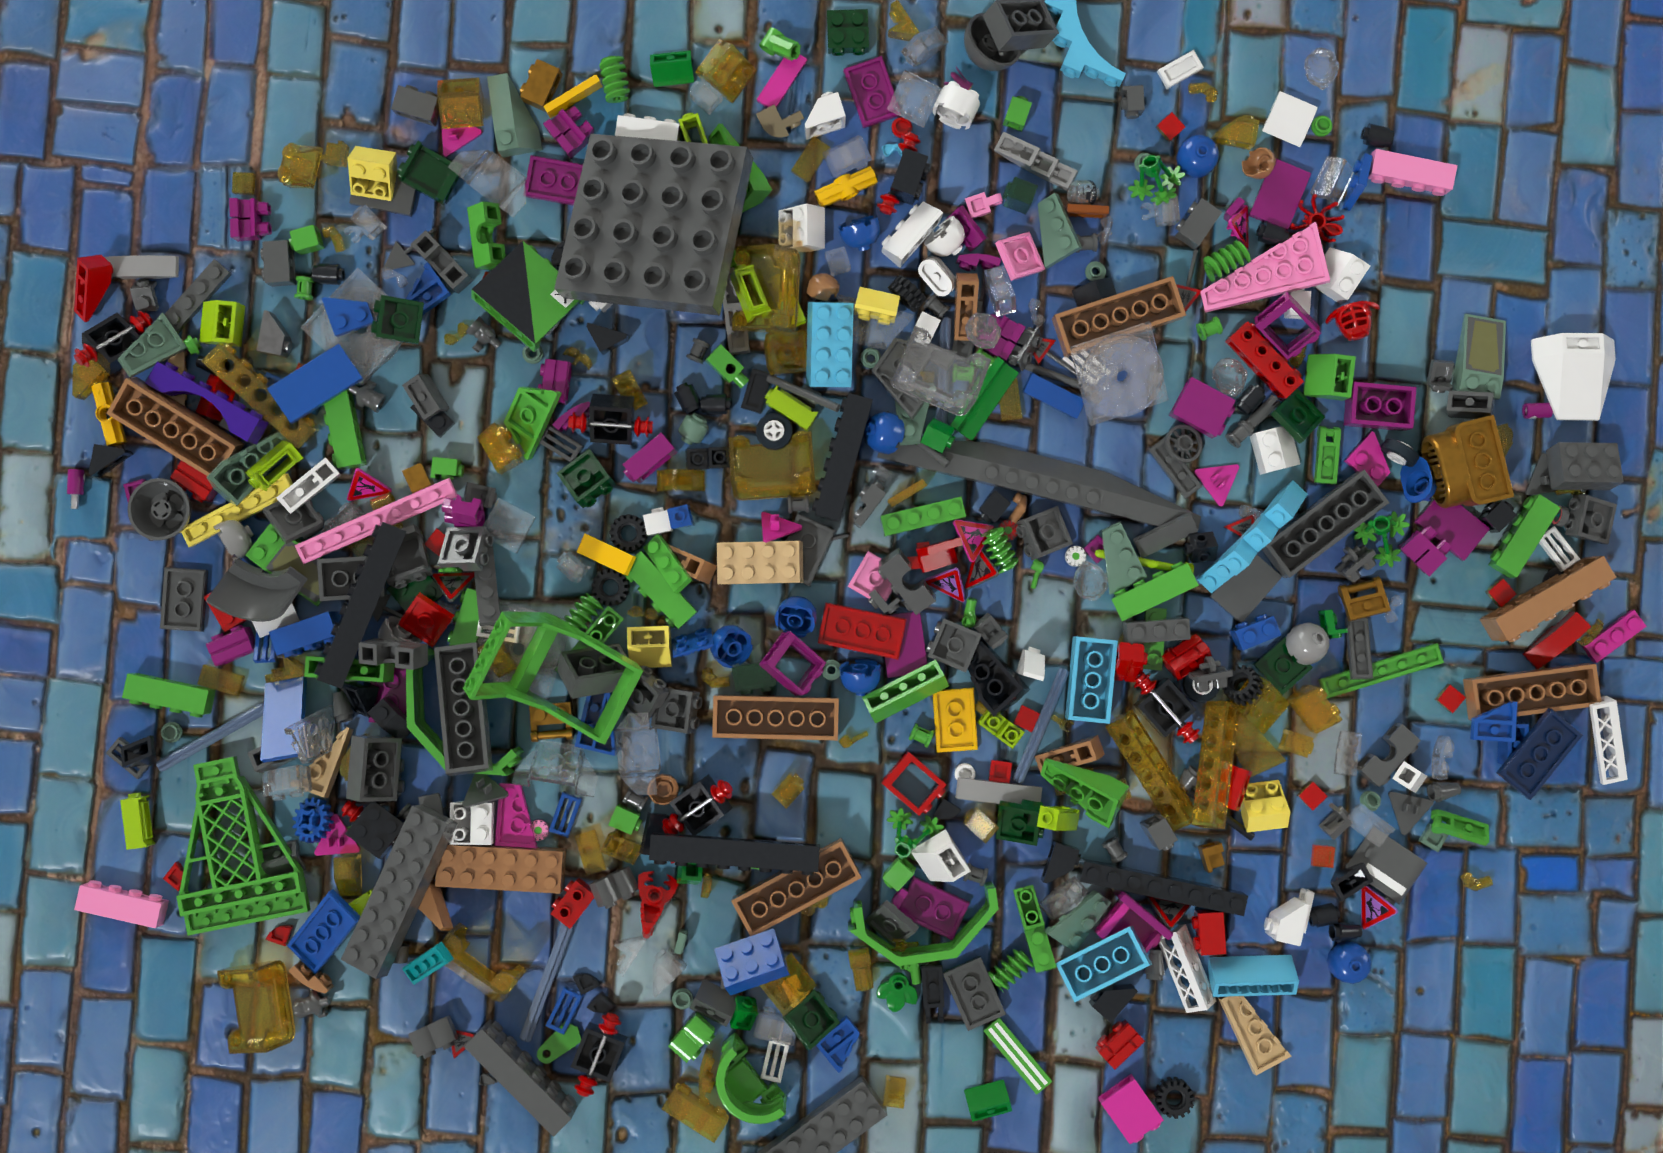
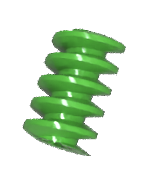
M608 56L601 59L599 64L602 70V84L605 86L603 89L606 94L605 100L608 103H620L628 100V97H625V95L630 93V89L624 87L629 82L622 80L627 77V73L621 72L626 66L619 64L625 60L623 56Z
M1235 240L1232 245H1226L1225 249L1220 248L1218 253L1213 252L1211 256H1205L1203 264L1208 278L1214 282L1215 274L1221 278L1222 270L1229 274V266L1236 270V263L1244 266L1243 259L1245 258L1247 262H1250L1251 257L1247 248L1240 241Z
M1003 527L993 528L980 535V537L987 538L982 544L990 545L986 552H993L989 559L997 560L993 564L995 567H1000L998 569L999 574L1014 568L1019 561L1017 557H1013L1015 550L1010 549L1012 547L1010 542H1006L1009 537L1008 535H1003L1005 532Z
M585 593L587 597L580 596L582 604L578 602L574 604L577 610H569L571 616H564L567 623L579 630L581 628L589 629L586 622L594 623L591 616H599L596 609L604 610L603 606L588 593Z
M1013 949L1014 957L1007 954L1008 962L1000 961L1002 968L995 965V974L990 971L988 972L991 980L1002 992V987L1007 990L1010 989L1008 982L1016 984L1014 976L1021 979V971L1029 972L1027 965L1034 967L1033 962L1022 949H1020L1021 951Z

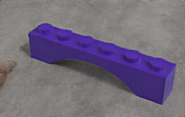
M168 361L166 364L156 362L145 382L147 385L170 396L198 395L204 397L221 412L231 433L247 442L258 444L269 424L262 419V414L251 410V412L245 409L246 405L237 400H234V402L228 400L229 395L219 390L217 392L212 391L211 385L200 381V383L196 382L194 375L183 371V373L177 371L179 367Z

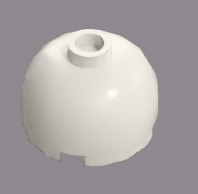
M950 216L939 224L940 228L935 233L933 230L924 242L927 249L939 257L949 256L950 254L956 255L963 248L961 244L965 238L964 228L958 219Z

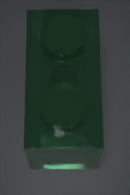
M1014 177L1012 183L1008 181L1002 199L1005 200L1003 206L1026 215L1038 185Z
M760 663L732 667L735 691L741 692V695L752 694L753 689L761 688V692L774 690L773 686H777V680L759 665Z

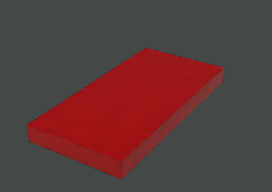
M825 603L818 643L899 660L907 619Z

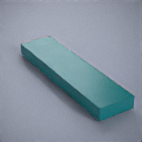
M441 941L408 963L402 970L412 984L415 985L448 964L454 958Z

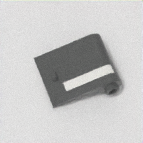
M1373 827L1345 868L1364 863L1373 879L1370 885L1384 894L1383 898L1390 904L1394 905L1396 902L1400 905L1428 863Z

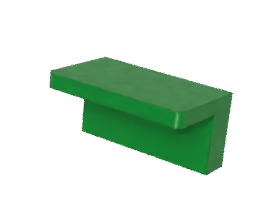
M691 50L650 55L654 87L694 82Z
M1004 1080L964 1090L972 1122L1012 1111Z

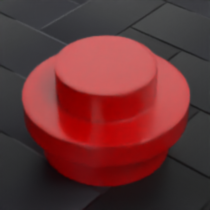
M899 117L892 123V132L898 138H901L902 134L911 133L912 124L905 117Z

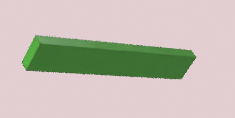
M1434 643L1372 662L1373 679L1350 680V670L1319 678L1318 681L1324 699H1328L1444 663L1439 644Z

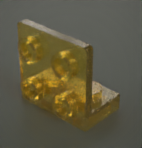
M1260 676L1264 688L1260 689L1262 691L1261 695L1257 694V700L1253 698L1252 704L1246 702L1247 706L1242 704L1240 706L1236 705L1230 700L1228 705L1242 714L1260 733L1265 734L1290 703L1269 681ZM1249 680L1246 681L1240 690H1243L1248 685Z

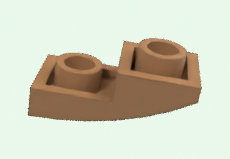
M301 961L289 970L298 981L315 991L326 994L334 987L331 978L327 974L320 971L313 975L312 971Z

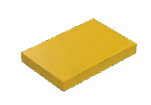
M974 688L944 689L933 694L936 752L978 750Z

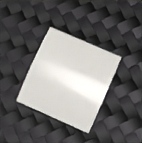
M1279 91L1262 131L1300 147L1318 107Z

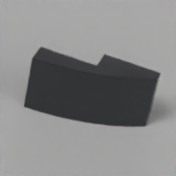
M729 447L685 450L686 470L730 468Z

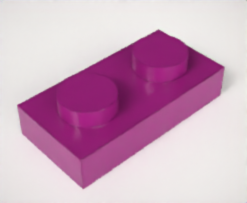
M963 205L950 215L954 216L962 224L965 232L963 243L970 252L987 239Z

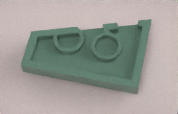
M1053 193L1038 203L1045 268L1052 267L1082 248L1057 193Z
M162 312L157 320L118 358V362L131 378L155 366L157 361L163 362L185 351L187 347Z
M934 382L913 384L908 393L924 403L913 420L895 401L896 414L903 421L905 429L902 443L899 442V446L920 444L934 389Z
M1121 522L1101 530L1109 594L1111 595L1147 578Z
M1093 890L1075 905L1074 910L1067 915L1063 914L1058 919L1059 922L1052 928L1049 926L1044 932L1076 953L1112 902Z

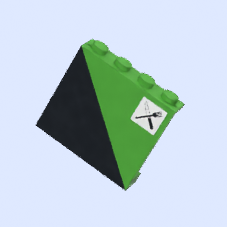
M524 241L472 288L471 298L533 352L540 347L541 339L578 303L584 304L583 300L565 299L554 289L558 270L553 267V264L547 258H542L532 245H527Z

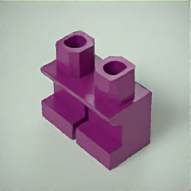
M575 106L567 111L561 109L559 114L552 120L548 119L543 123L546 130L571 159L588 144L590 134H593L595 131L588 121H585L580 127L575 124L582 117V114Z
M229 198L231 238L237 242L262 240V236L272 234L271 223L262 222L261 216L271 215V205L269 203L259 202L255 198H250V200Z
M991 314L986 325L995 329L993 335L991 336L982 330L976 341L985 347V352L993 357L998 356L1006 362L1026 326L1015 323L1005 315L1001 318L998 315Z
M458 494L455 500L450 498L444 499L441 509L442 512H445V522L454 524V527H479L484 525L486 519L481 499L473 498L472 503L462 501L461 496Z
M1428 525L1420 532L1416 530L1405 542L1403 541L1397 547L1424 574L1430 577L1447 559L1445 555L1452 546L1444 539H1441L1434 546L1430 541L1438 533Z

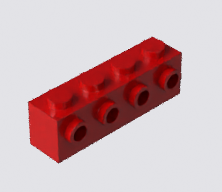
M1247 321L1225 342L1282 401L1304 382L1301 378L1302 375L1297 369H1292L1288 365V360L1281 353L1278 354L1273 349L1274 345L1267 338H1263L1259 334L1260 330L1255 324Z

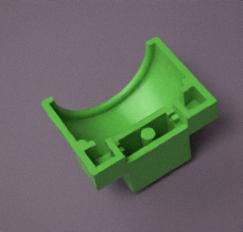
M736 1032L733 1033L722 1043V1055L715 1077V1085L722 1104L733 1116L744 1122L765 1124L780 1119L786 1115L787 1096L776 1082L767 1085L763 1079H760V1075L744 1056L748 1052V1047ZM761 1095V1103H753Z

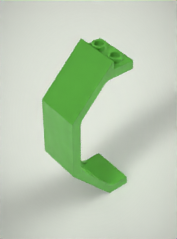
M428 648L429 662L435 656L432 648ZM424 666L415 670L406 669L407 728L445 769L443 741L425 721ZM520 746L511 749L496 764L493 763V771L475 774L508 776L515 772L511 767H514L523 759L521 755L524 751Z
M992 881L985 882L986 900L984 905L955 935L953 941L900 949L895 948L865 926L861 900L853 901V907H850L851 922H848V931L897 966L957 958L998 911L996 888Z

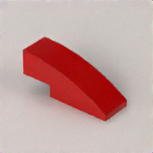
M1569 612L1555 626H1551L1522 655L1536 669H1539L1572 645L1591 626L1578 612Z

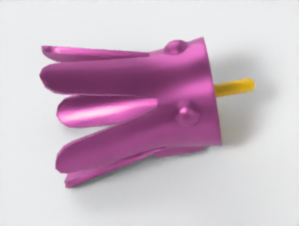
M956 66L963 79L955 72H951V77L960 87L970 90L973 83L966 80Z

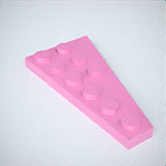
M1316 222L1309 225L1303 231L1292 235L1291 238L1283 243H1279L1259 255L1245 266L1236 269L1227 277L1221 278L1200 291L1205 313L1286 292L1289 293L1330 283Z

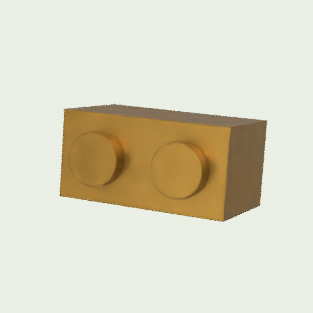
M537 59L535 64H532L529 68V78L521 86L520 97L524 103L546 112L544 105L552 101L563 74L559 68Z

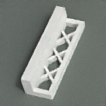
M1602 696L1601 702L1589 704L1600 783L1606 785L1628 780L1617 700L1608 696ZM1597 709H1600L1601 719L1598 718ZM1602 729H1603L1604 739L1601 738V735H1600V732L1602 731ZM1605 749H1606L1607 759L1604 758V756H1603V751H1604ZM1607 769L1609 770V776H1611L1606 778Z
M1186 924L1179 925L1171 931L1173 933L1171 937L1174 944L1173 949L1166 944L1163 935L1160 937L1159 946L1186 1013L1208 1010L1216 1002V998L1212 995L1210 983L1198 953L1194 949ZM1174 956L1181 961V968L1174 964ZM1181 976L1188 979L1189 987L1182 984ZM1189 995L1196 999L1198 1005L1191 1006L1188 999Z

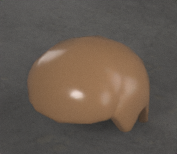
M1263 147L1250 151L1249 158L1242 161V172L1254 179L1268 177L1275 166L1276 159L1274 153L1270 149Z
M816 274L811 277L808 283L807 294L815 299L827 301L832 294L836 298L840 284L829 274Z
M662 773L655 775L650 780L647 791L654 803L667 805L678 796L679 786L674 777Z

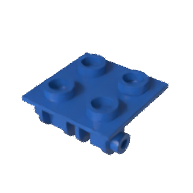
M700 628L695 633L688 635L680 634L672 639L673 658L683 657L691 654V652H700L714 646L712 628Z

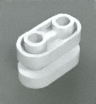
M930 256L920 263L918 268L919 275L935 294L946 296L955 289L956 277L939 257Z

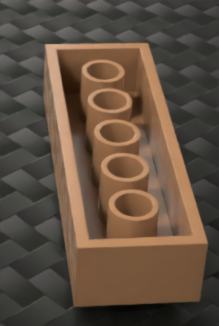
M1171 276L1055 314L1052 322L1063 355L1068 357L1181 320L1186 316L1174 277Z
M138 377L125 379L106 413L206 476L220 462L240 452L244 446L243 442L164 393L147 385L145 381Z
M1604 556L1584 557L1564 570V574L1559 576L1557 574L1507 602L1502 608L1495 609L1479 620L1491 640L1514 642L1521 637V633L1535 630L1539 627L1538 623L1544 620H1552L1557 616V612L1561 610L1566 611L1574 607V602L1591 597L1593 591L1611 585L1610 581L1617 577Z
M1582 663L1463 679L1468 720L1510 701L1518 702L1517 716L1545 713L1548 708L1554 711L1589 707V704L1601 702L1596 664Z
M715 694L713 696L712 738L838 741L839 697Z
M840 838L820 849L818 872H814V875H802L801 871H793L792 874H784L779 871L733 896L731 902L749 935L753 936L861 879L862 876L843 839Z
M448 843L436 869L435 886L560 894L564 890L567 848H521L495 846V844L449 845Z

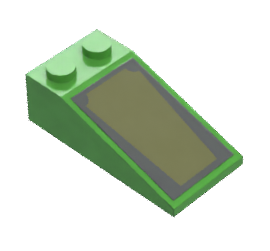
M270 523L245 556L269 574L273 571L285 570L290 566L308 578L298 594L314 605L319 606L322 601H320L317 559L303 564L294 546L302 541L296 539L285 544Z

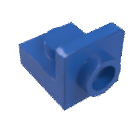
M686 504L667 510L672 529L694 526L689 505Z

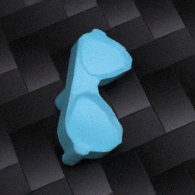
M885 144L881 148L885 157H889L894 151H898L902 157V151L898 144Z

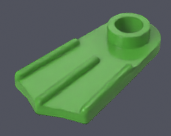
M570 1023L564 1035L555 1031L538 1049L537 1057L539 1061L545 1064L551 1063L578 1045L582 1039L579 1027ZM544 1050H549L551 1055L549 1057L544 1056Z

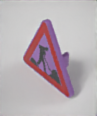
M953 568L925 579L930 587L960 602H965L964 588L958 568Z
M1368 885L1361 889L1362 929H1368L1398 914L1397 908Z

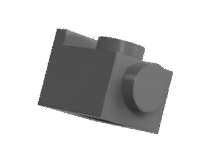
M1143 85L1123 86L1119 92V96H1124L1121 97V110H1124V115L1127 119H1136L1145 110Z

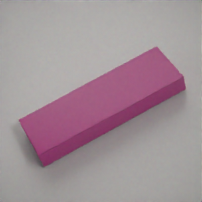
M799 55L797 59L792 61L783 58L758 96L757 102L766 108L773 104L777 108L805 66L807 58Z

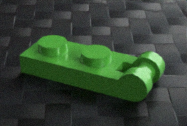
M1319 425L1317 429L1318 440L1314 483L1335 485L1337 484L1341 428L1333 427L1330 429ZM1326 436L1331 437L1332 442H1326Z
M1439 809L1431 811V819L1433 820L1431 831L1433 833H1444L1483 846L1490 842L1488 824Z

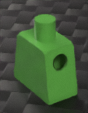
M721 344L705 359L726 382L730 383L733 380L742 388L749 381L741 372L744 367ZM728 364L734 368L731 374L726 371Z

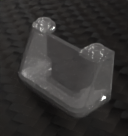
M914 326L893 373L891 385L897 390L952 414L965 416L977 401L991 359L981 353L971 354L966 359L930 343L931 335L924 328Z

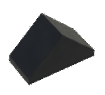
M1111 277L1094 280L1072 290L1077 307L1117 294Z
M587 322L586 327L602 355L629 341L630 337L625 333Z
M94 444L89 467L90 476L100 478L133 455L132 451Z
M345 681L342 688L353 710L370 718L371 716L367 712L375 706L379 687L366 681Z
M150 735L121 747L122 767L128 768L156 764L154 736Z
M1359 863L1334 872L1330 883L1339 901H1343L1372 883L1373 879L1365 864Z

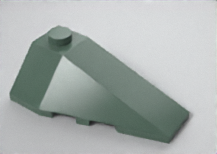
M508 73L488 76L494 132L500 155L505 158L542 151L540 131Z
M276 431L260 440L257 445L253 444L220 462L206 478L226 501L238 506L254 488L248 482L249 477L245 472L282 440L292 442L281 431ZM277 461L271 468H269V469H268L264 474H262V475L265 477V476L267 475V473H268L279 461Z

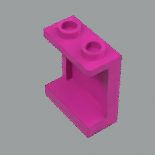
M1120 899L1094 929L1099 937L1105 939L1129 926H1133L1146 953L1151 947H1156L1161 940V934Z
M1132 1074L1098 1097L1100 1103L1129 1144L1139 1142L1143 1139L1144 1134L1150 1130H1156L1160 1127L1161 1122L1164 1121Z

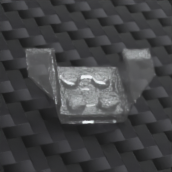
M463 151L448 166L449 169L460 176L471 188L488 201L499 203L500 210L507 212L513 218L526 204V177L493 151Z
M649 712L629 713L615 730L620 777L637 795H657L656 777L660 774L661 770L657 728L654 725L650 726Z
M540 740L535 750L516 765L512 784L531 787L532 780L573 786L575 787V794L594 797L598 777L586 759L583 748L575 747L572 744Z

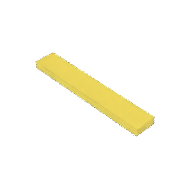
M283 474L267 488V491L259 488L251 491L238 506L228 503L188 524L181 532L188 547H193L220 532V529L215 530L213 527L220 522L226 520L241 522L259 513L263 508L277 502L276 497L293 484L289 474Z

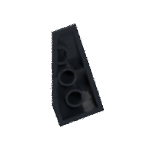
M980 638L968 671L971 675L972 683H974L980 702L993 717H996L1017 703L1030 688Z

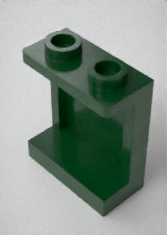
M417 141L415 145L412 144L407 152L409 156L405 163L402 162L398 167L399 181L445 205L463 172V165L456 161L455 163L423 146L422 142Z

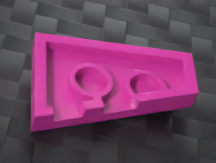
M499 783L508 792V797L498 800L495 846L538 848L522 784Z

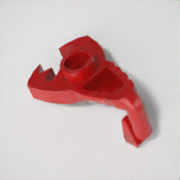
M647 871L638 875V890L642 900L640 908L642 934L645 939L653 935L655 923L661 916L664 906L671 901L679 887L677 880L668 874L666 876L669 881H664L663 884L669 887V890L661 886L644 885L645 883L653 882L650 876L654 874V871Z

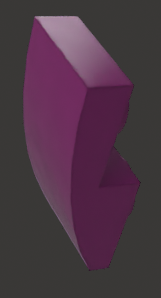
M964 254L958 256L956 264L965 271H971V269L975 271L979 263L983 269L993 271V269H998L1002 259L986 254Z
M588 401L571 408L552 425L560 432L563 430L567 431L569 429L568 419L569 416H573V412L577 416H581L585 412L589 418L590 402Z

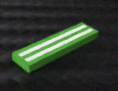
M1000 1017L994 1019L983 1028L985 1034L1036 1095L1053 1082Z

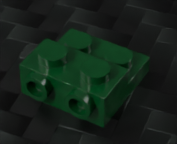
M868 9L827 10L828 54L843 56L845 53H853V55L860 56L869 53Z
M381 295L379 300H375L374 312L377 313V320H373L371 325V333H375L374 338L418 345L424 302Z
M590 449L557 472L563 484L582 508L593 506L596 503L597 497L601 494H609L613 490L612 486L616 484Z
M1022 799L1021 804L1000 800L996 839L1037 846L1039 838H1043L1044 828L1037 827L1040 806H1043V803Z
M815 989L809 990L782 1017L807 1050H811L840 1023L836 1018L837 1013L827 1006L824 1002V996Z

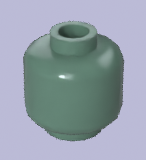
M697 413L686 415L678 429L682 436L681 440L689 445L701 443L709 429L707 419Z

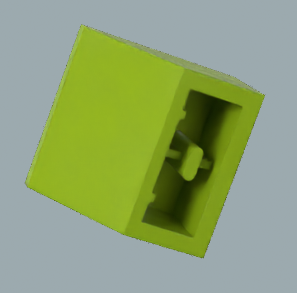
M212 300L203 302L199 343L242 347L245 306L233 301Z

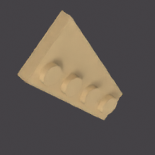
M1244 996L1218 998L1254 1075H1258L1292 1057L1280 1044L1281 1042L1268 1029L1266 1023L1260 1019Z

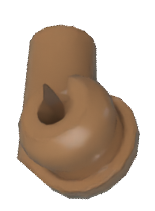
M1017 492L1012 499L1013 502L1017 503V506L1009 516V519L1015 524L1021 519L1027 507V497L1020 492Z

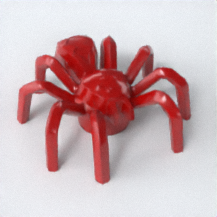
M1314 194L1311 199L1314 211L1312 213L1303 207V200H1300L1298 207L1309 215H1305L1304 218L1306 220H1302L1306 224L1295 226L1292 223L1289 228L1300 230L1308 228L1309 225L1316 222L1321 239L1328 243L1335 242V238H1326L1323 231L1328 236H1337L1343 232V229L1336 223H1326V221H1339L1344 219L1345 216L1325 217L1324 213L1337 206L1338 202L1326 206L1318 213L1315 201L1317 195Z

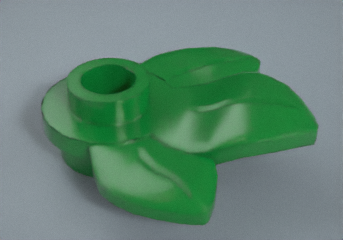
M894 973L887 982L881 983L877 989V998L886 999L887 1006L892 1012L901 1010L905 1002L913 1005L917 1003L916 988L909 984L908 978L902 973ZM900 982L902 985L897 986L895 983Z

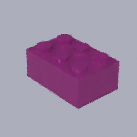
M1353 382L1351 398L1345 400L1343 426L1398 431L1413 429L1417 387Z

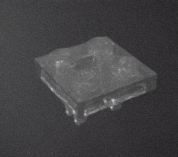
M905 70L887 110L924 128L942 88Z
M498 498L484 527L492 535L493 542L517 554L536 517Z

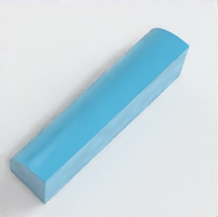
M1292 955L1209 957L1208 960L1209 982L1213 997L1296 995L1299 979Z

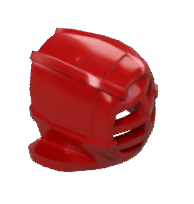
M1369 301L1353 302L1334 310L1325 322L1329 324L1335 319L1336 326L1348 341L1360 340L1367 337L1371 331L1372 312L1370 309L1380 310V306Z

